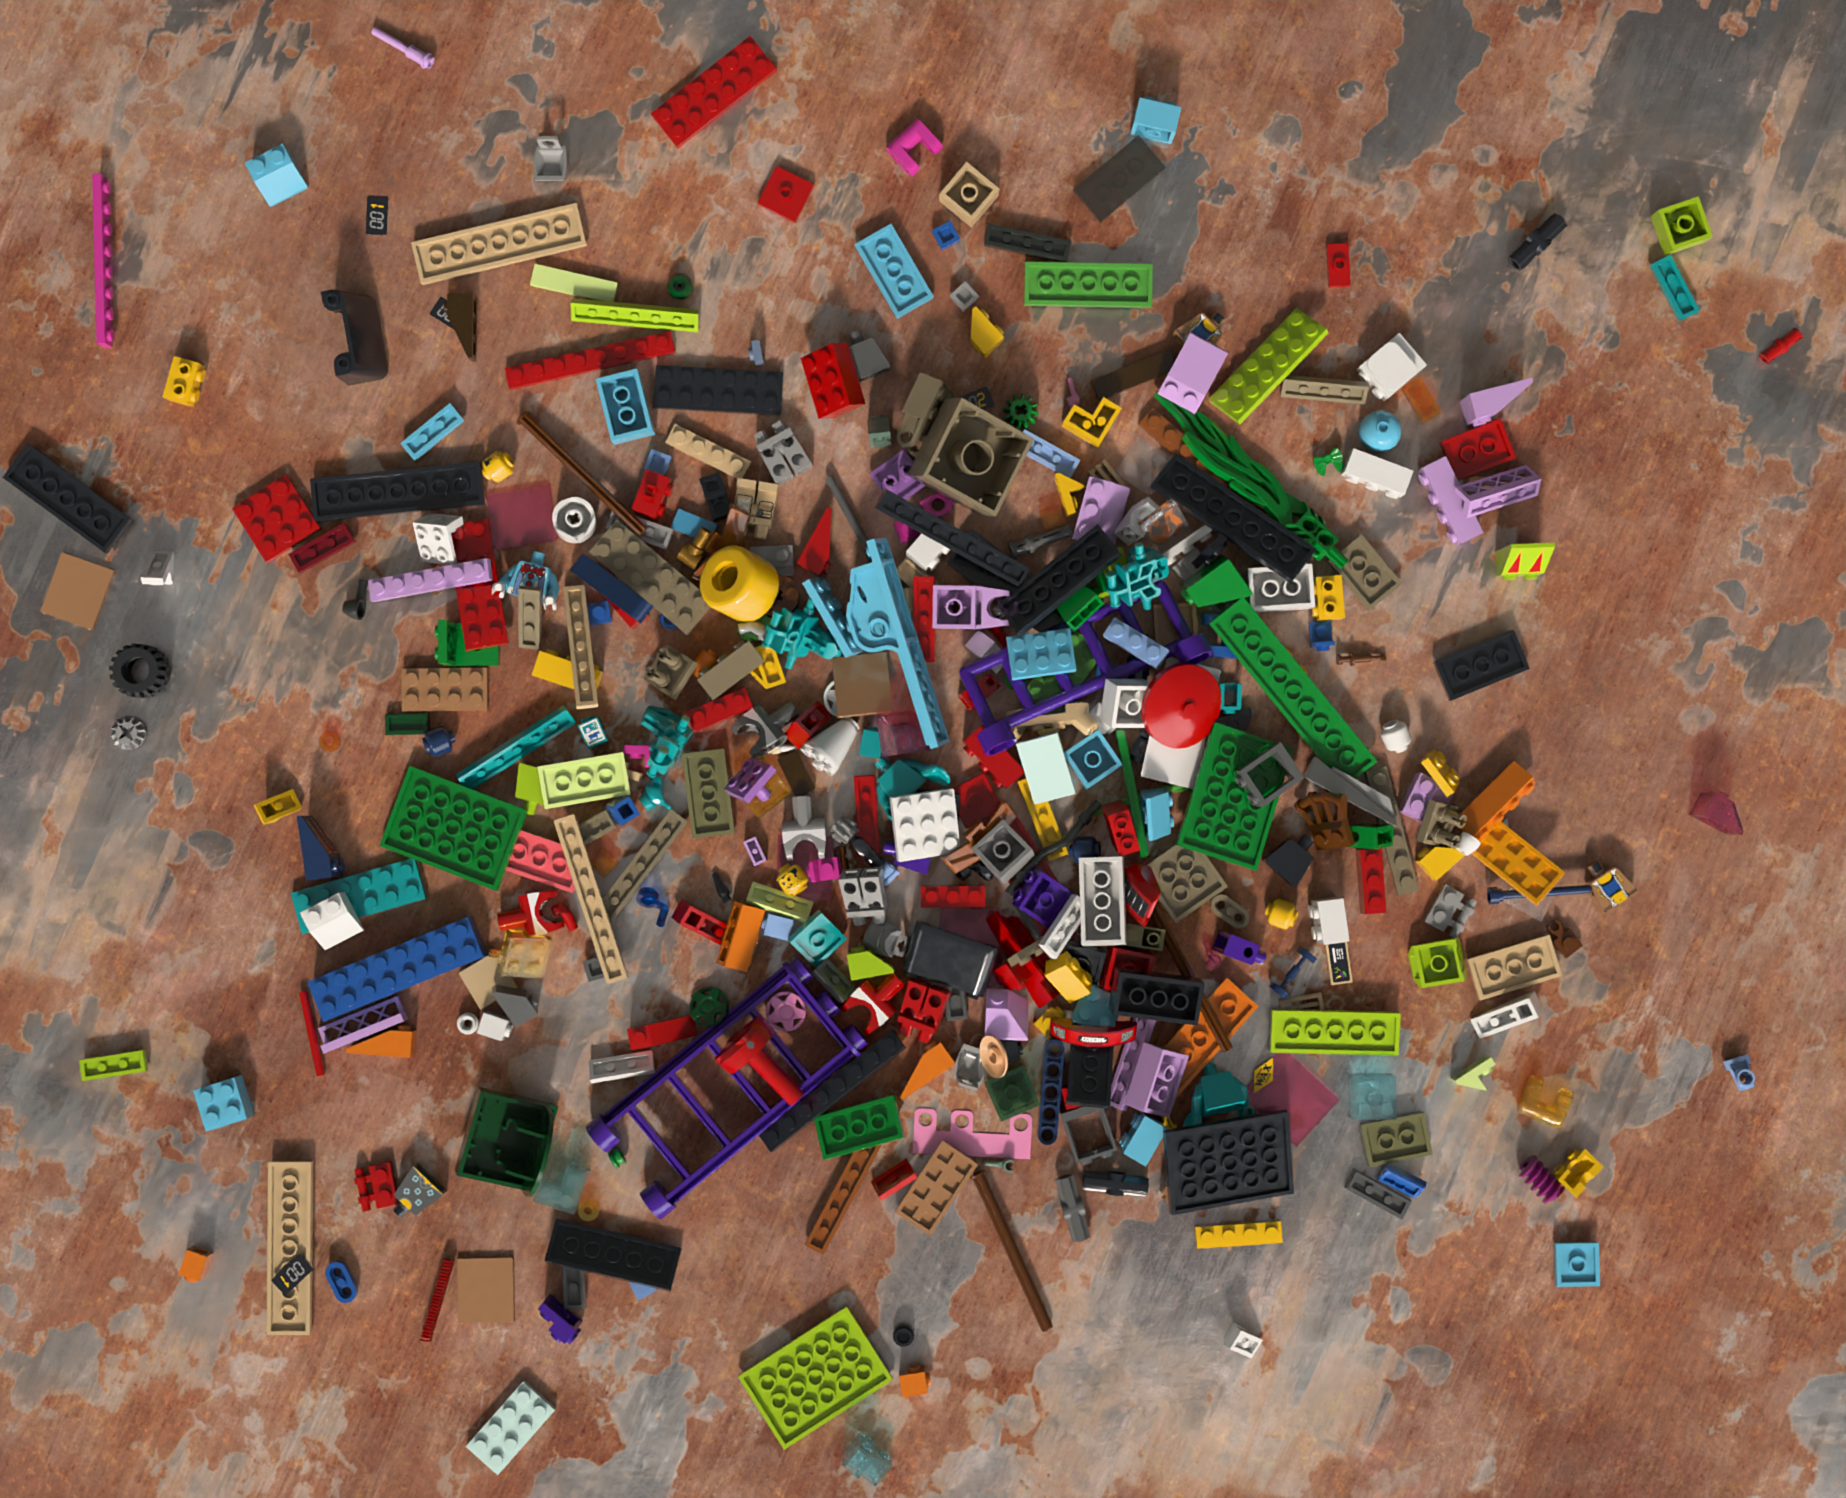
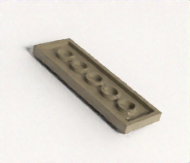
M618 520L611 525L589 551L686 635L694 629L711 609L704 601L701 591Z

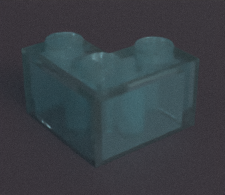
M570 1163L566 1167L562 1182L543 1176L533 1201L574 1215L578 1210L591 1169Z
M859 1433L843 1452L841 1465L859 1479L862 1475L876 1487L892 1467V1457L886 1450H879L874 1446L875 1442L869 1436L865 1435L863 1437Z

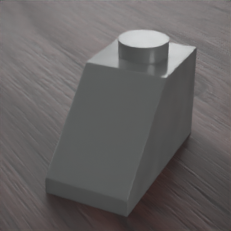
M495 985L492 987V995L516 1028L538 1014L539 1003L533 994L529 995L526 990Z

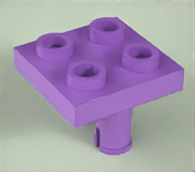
M904 449L869 473L881 492L887 489L905 500H908L926 487L907 476L913 461Z

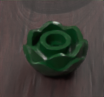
M683 273L672 275L667 282V290L672 298L684 300L694 289L691 278Z

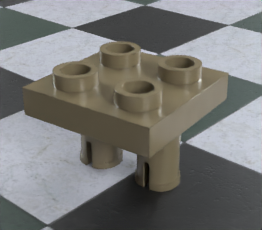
M666 643L659 650L660 653L657 652V658L652 666L647 668L649 670L645 672L643 679L676 700L698 666V663Z
M1429 800L1425 808L1422 824L1418 829L1416 841L1446 848L1450 846L1454 849L1458 846V843L1452 840L1460 841L1458 835L1452 834L1454 826L1463 828L1466 823L1459 820L1467 821V816L1459 813L1461 808L1459 806Z

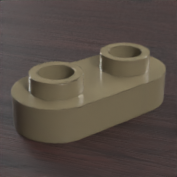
M1223 894L1215 895L1211 899L1210 908L1214 914L1234 928L1241 929L1247 926L1250 920L1247 910ZM1219 901L1224 902V907L1222 909H1219L1217 907V903ZM1239 913L1241 920L1236 922L1234 916Z

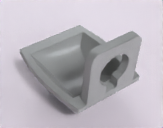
M537 136L539 145H537L534 157L535 181H564L567 170L565 145H561L556 136ZM544 141H551L554 143L553 145H548V143H545Z
M872 919L865 933L862 945L882 956L892 958L893 955L904 957L910 945L911 937L902 935L903 931L890 922L885 921L884 924H874ZM904 941V946L899 951L898 943Z
M964 1043L955 1062L953 1079H956L957 1085L977 1091L978 1087L983 1083L987 1072L981 1062L980 1048Z

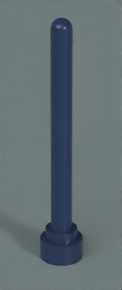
M1590 885L1553 887L1546 896L1587 894L1592 891ZM1498 887L1487 888L1489 905L1499 904L1503 899L1526 898L1517 890L1502 891Z

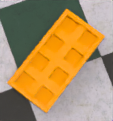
M1500 822L1496 826L1493 825L1488 830V835L1482 841L1478 840L1481 845L1471 854L1537 906L1565 875V872L1504 823Z

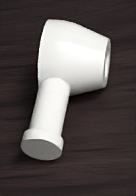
M1462 832L1456 849L1468 856L1481 843L1472 835Z

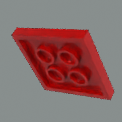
M286 474L232 508L267 563L322 529L319 523L314 521L312 512Z

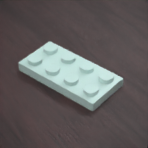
M524 1380L466 1445V1448L494 1473L499 1475L556 1410V1407Z

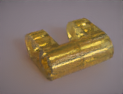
M1532 1075L1525 1086L1517 1112L1559 1129L1566 1118L1574 1092L1562 1087L1558 1091L1552 1106L1541 1102L1538 1098L1542 1091L1544 1080Z

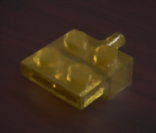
M506 930L502 950L490 949L489 958H500L498 970L501 976L543 978L552 939L550 936L529 935L527 931Z

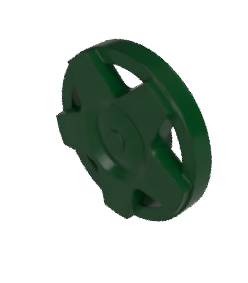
M704 987L698 990L690 1001L691 1017L696 1023L704 1027L719 1025L724 1021L729 1012V1001L726 994L715 987ZM720 995L723 997L724 1003L719 1002ZM722 1013L721 1017L716 1020V1015ZM704 1017L706 1023L701 1022L698 1018Z

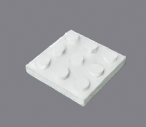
M953 788L890 797L898 862L946 855L960 847Z

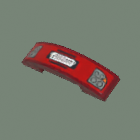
M1071 1018L1050 1019V1036L1073 1045L1111 1047L1136 1040L1137 1022L1115 1021V1027L1072 1025Z

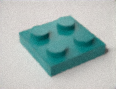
M818 909L788 938V941L817 968L847 938Z

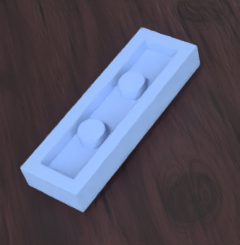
M1024 429L1023 433L1034 438L1026 456L1056 473H1061L1071 478L1080 459Z
M1117 618L1112 620L1103 634L1104 638L1157 670L1169 654L1167 648Z

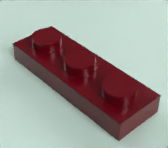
M342 523L288 555L298 573H303L356 543V540L347 524Z

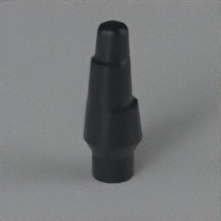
M714 872L712 876L718 896L722 898L723 903H727L731 900L729 890L724 885L719 874Z

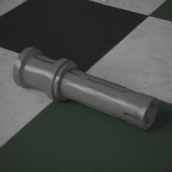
M1068 523L1033 537L1026 535L1024 539L1012 543L1009 541V551L1012 558L1016 560L1018 556L1023 554H1033L1037 548L1072 537L1073 532Z

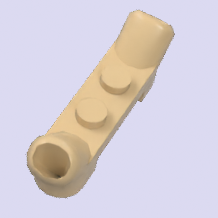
M1089 703L1065 704L1066 713L1041 715L1011 729L1017 740L1026 729L1039 732L1044 731V727L1064 729L1065 725L1070 724L1075 726L1084 735H1091L1097 729L1098 721L1089 714ZM1022 709L1007 711L1006 716L1011 715Z

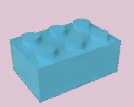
M637 368L596 379L610 439L614 445L656 435L641 375Z

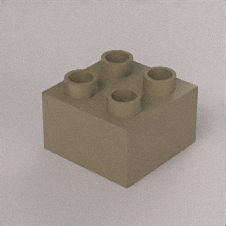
M945 398L907 476L978 515L996 517L1034 438L963 398Z

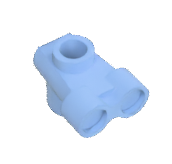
M1748 1054L1723 1062L1726 1071H1730L1739 1091L1755 1087V1076L1750 1071L1749 1064L1752 1063ZM1740 1075H1743L1745 1077L1744 1083L1740 1081Z

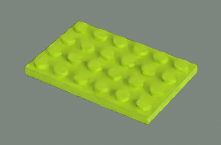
M847 1305L738 1375L739 1380L784 1450L893 1380L891 1373Z

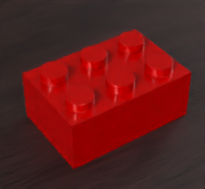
M831 343L800 358L818 419L836 418L866 404L848 343Z

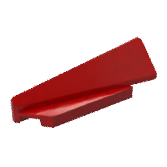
M996 911L986 919L987 924L1008 959L1036 942L1018 917L1010 916L1007 918L1001 916ZM1044 952L1037 957L1035 953L1030 956L1032 960L1025 964L1033 975L1026 980L1028 984L1025 987L1038 1008L1043 1007L1060 994L1045 977L1046 961L1050 959Z

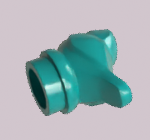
M658 774L654 778L650 777V781L645 786V792H642L641 796L638 797V800L648 811L652 808L654 809L656 805L664 806L669 810L672 808L665 801L662 787L663 779Z

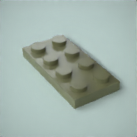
M725 749L682 754L692 839L734 834L735 827L731 795L724 790L729 781Z

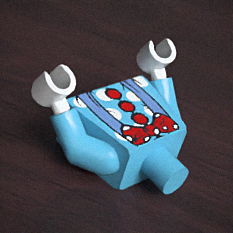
M533 551L531 562L520 561L518 564H514L501 577L499 582L493 584L491 593L494 594L495 591H501L499 598H503L505 590L511 595L518 596V588L521 585L542 588L544 609L546 610V606L552 604L553 610H556V600L560 588L556 575L552 573L550 568L543 566L546 554Z

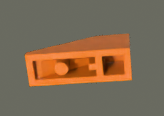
M397 1025L395 1029L346 1048V1053L410 1058L415 1056L417 1030L410 1029L411 1026Z
M933 1040L924 1047L926 1051L922 1053L900 1094L902 1101L955 1064V1060L941 1040L937 1043Z

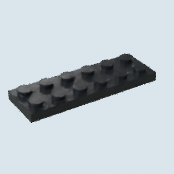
M656 365L653 408L781 416L784 374L783 372Z
M27 443L2 477L106 554L109 553L133 520L29 443Z
M1097 524L997 604V606L1021 637L1119 559L1122 554Z
M972 528L968 532L970 536L1005 554ZM953 552L946 561L947 565L975 586L1007 590L1009 595L1019 588L956 552ZM1029 572L1023 584L1034 575ZM1007 596L999 597L994 600L1000 603ZM1056 608L1032 628L1039 633L1061 623L1063 618Z
M556 1219L544 1261L558 1266L671 1292L682 1248Z

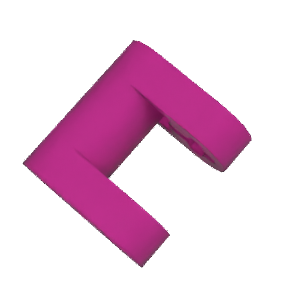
M917 118L885 147L888 154L910 177H913L920 170L917 163L908 155V152L918 142H921L934 156L943 149L940 141Z

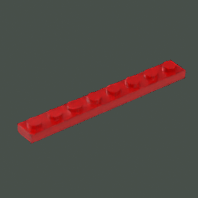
M671 331L504 369L508 387L510 390L670 355L676 352Z

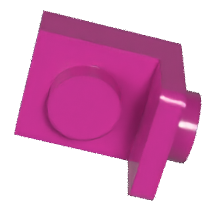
M899 521L893 524L901 544L921 535V533Z
M624 745V754H629V758L642 759V755H645V767H650L647 764L649 755L652 752L649 750L650 746Z
M840 856L809 861L807 872L811 882L838 879L842 872Z

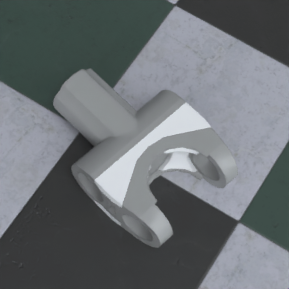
M811 796L793 797L794 820L782 821V838L787 861H793L795 847L803 840L813 842L818 850L819 859H825V818L813 819Z

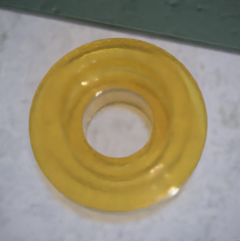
M592 1199L583 1200L578 1206V1214L585 1221H592L599 1215V1205ZM585 1207H590L592 1209V1213L587 1214L585 1212Z

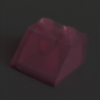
M913 710L876 714L882 757L931 750L929 745L926 746L918 717Z
M1718 790L1716 792H1700L1689 814L1690 816L1726 835H1742L1744 832L1735 803L1728 799L1729 795Z

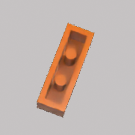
M734 901L716 963L727 968L744 972L748 971L749 966L752 964L754 947L759 940L758 933L765 917L764 909Z

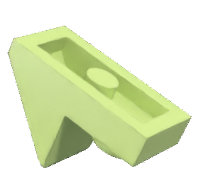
M1485 1055L1450 1079L1458 1085L1487 1091L1478 1076L1487 1075L1492 1071L1491 1067L1496 1064L1490 1056Z

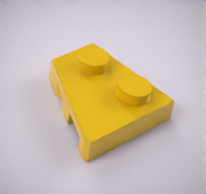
M762 645L756 647V651L765 662L750 672V674L765 689L787 683L776 651Z

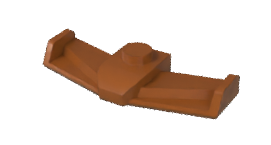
M730 503L723 532L713 531L704 547L705 551L711 554L689 575L691 579L700 583L702 570L708 559L715 552L726 546L742 545L750 514L743 508Z
M1004 799L1000 801L1001 803L985 826L977 820L963 834L968 840L967 843L940 857L955 874L980 860L971 848L1002 820L1010 826L1017 817L1015 811Z

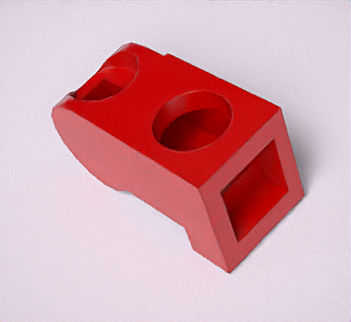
M991 673L978 681L985 699L1001 687ZM967 689L958 695L968 711L975 708Z

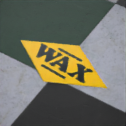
M1273 1058L1254 1070V1093L1273 1081Z

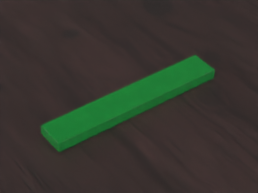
M1123 729L1116 730L1115 738L1119 758L1123 764L1121 768L1132 823L1140 847L1138 851L1139 859L1147 858L1149 851L1125 731Z

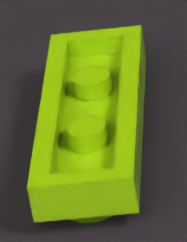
M145 1049L79 1060L82 1081L148 1071Z

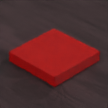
M985 772L953 788L954 793H961L959 817L966 829L970 828L977 820L981 822L991 817L1000 804Z

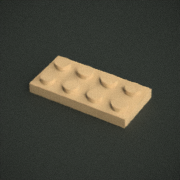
M1549 934L1466 959L1474 988L1480 1001L1562 976Z

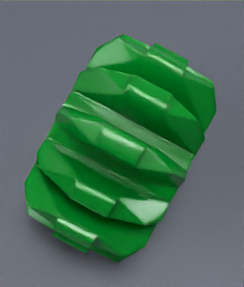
M1024 393L1021 394L1020 399L1014 394L1012 396L1013 401L1006 400V404L1009 407H1003V412L1008 414L1003 418L1004 420L1011 419L1009 422L1011 426L1017 423L1016 429L1020 430L1021 424H1023L1025 429H1028V422L1035 424L1036 420L1033 417L1039 415V412L1034 410L1038 407V404L1033 403L1030 405L1033 397L1030 396L1026 401L1024 400ZM1017 408L1020 410L1021 408H1024V414H1020L1018 416L1017 410L1015 409Z

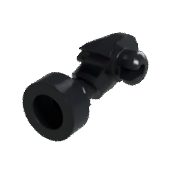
M981 860L955 874L961 881L971 876V870L977 872L986 881L994 877V874Z

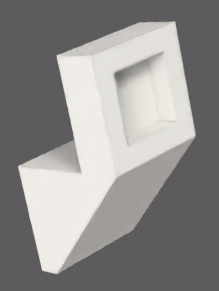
M1146 497L1130 508L1115 529L1114 534L1128 546L1144 537L1145 524L1152 518L1162 515V508L1149 497Z

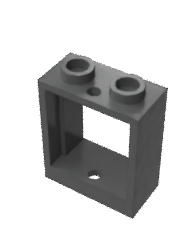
M1281 742L1271 744L1233 771L1236 775V782L1241 788H1245L1248 793L1247 798L1253 806L1256 805V807H1264L1304 778ZM1273 755L1289 780L1263 797L1247 772Z
M1081 1106L1059 1111L1076 1164L1086 1165L1093 1162V1158L1099 1156L1107 1158L1114 1155V1151H1117L1104 1108ZM1098 1111L1109 1144L1078 1153L1068 1121Z

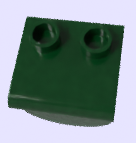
M478 1087L456 1162V1175L520 1189L526 1197H532L540 1184L546 1167L552 1142L554 1121L559 1106L549 1102Z

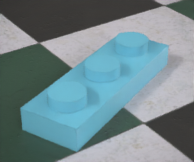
M449 403L400 444L416 461L465 420Z

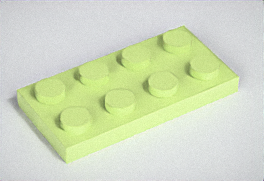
M623 752L537 767L545 809L631 794Z

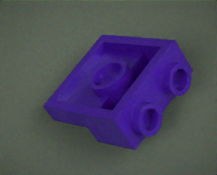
M1034 868L1033 871L1031 870L1025 875L1024 881L1026 883L1022 889H1017L1013 894L1014 901L1012 904L1050 928L1073 892L1042 871Z
M549 1294L538 1308L543 1319L553 1322L549 1331L552 1338L560 1343L562 1341L564 1344L567 1342L570 1345L582 1330L579 1326L583 1321L570 1310H564V1305L553 1295Z

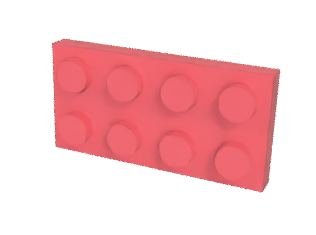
M521 830L506 871L574 893L575 886L561 843Z

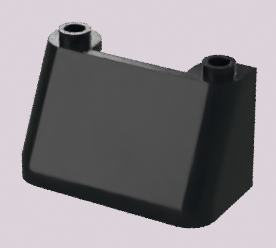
M340 290L321 291L324 307L329 311L341 313L343 316L349 352L341 353L335 357V376L348 386L384 379L388 374V363L376 302L367 295Z
M918 920L902 970L906 971V976L915 979L921 976L967 992V997L978 1000L979 997H984L1000 948L983 944V942Z

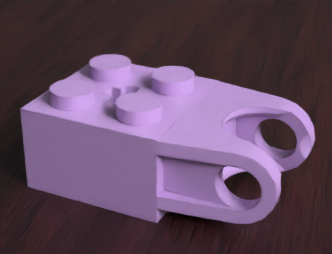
M933 585L932 628L984 629L1009 625L1008 620L995 618L991 614L990 604L996 598L1009 596V591L981 586ZM956 601L960 605L957 613H955V610H952V605H956Z

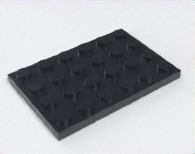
M1286 1109L1163 1130L1168 1204L1171 1215L1294 1194L1289 1112Z

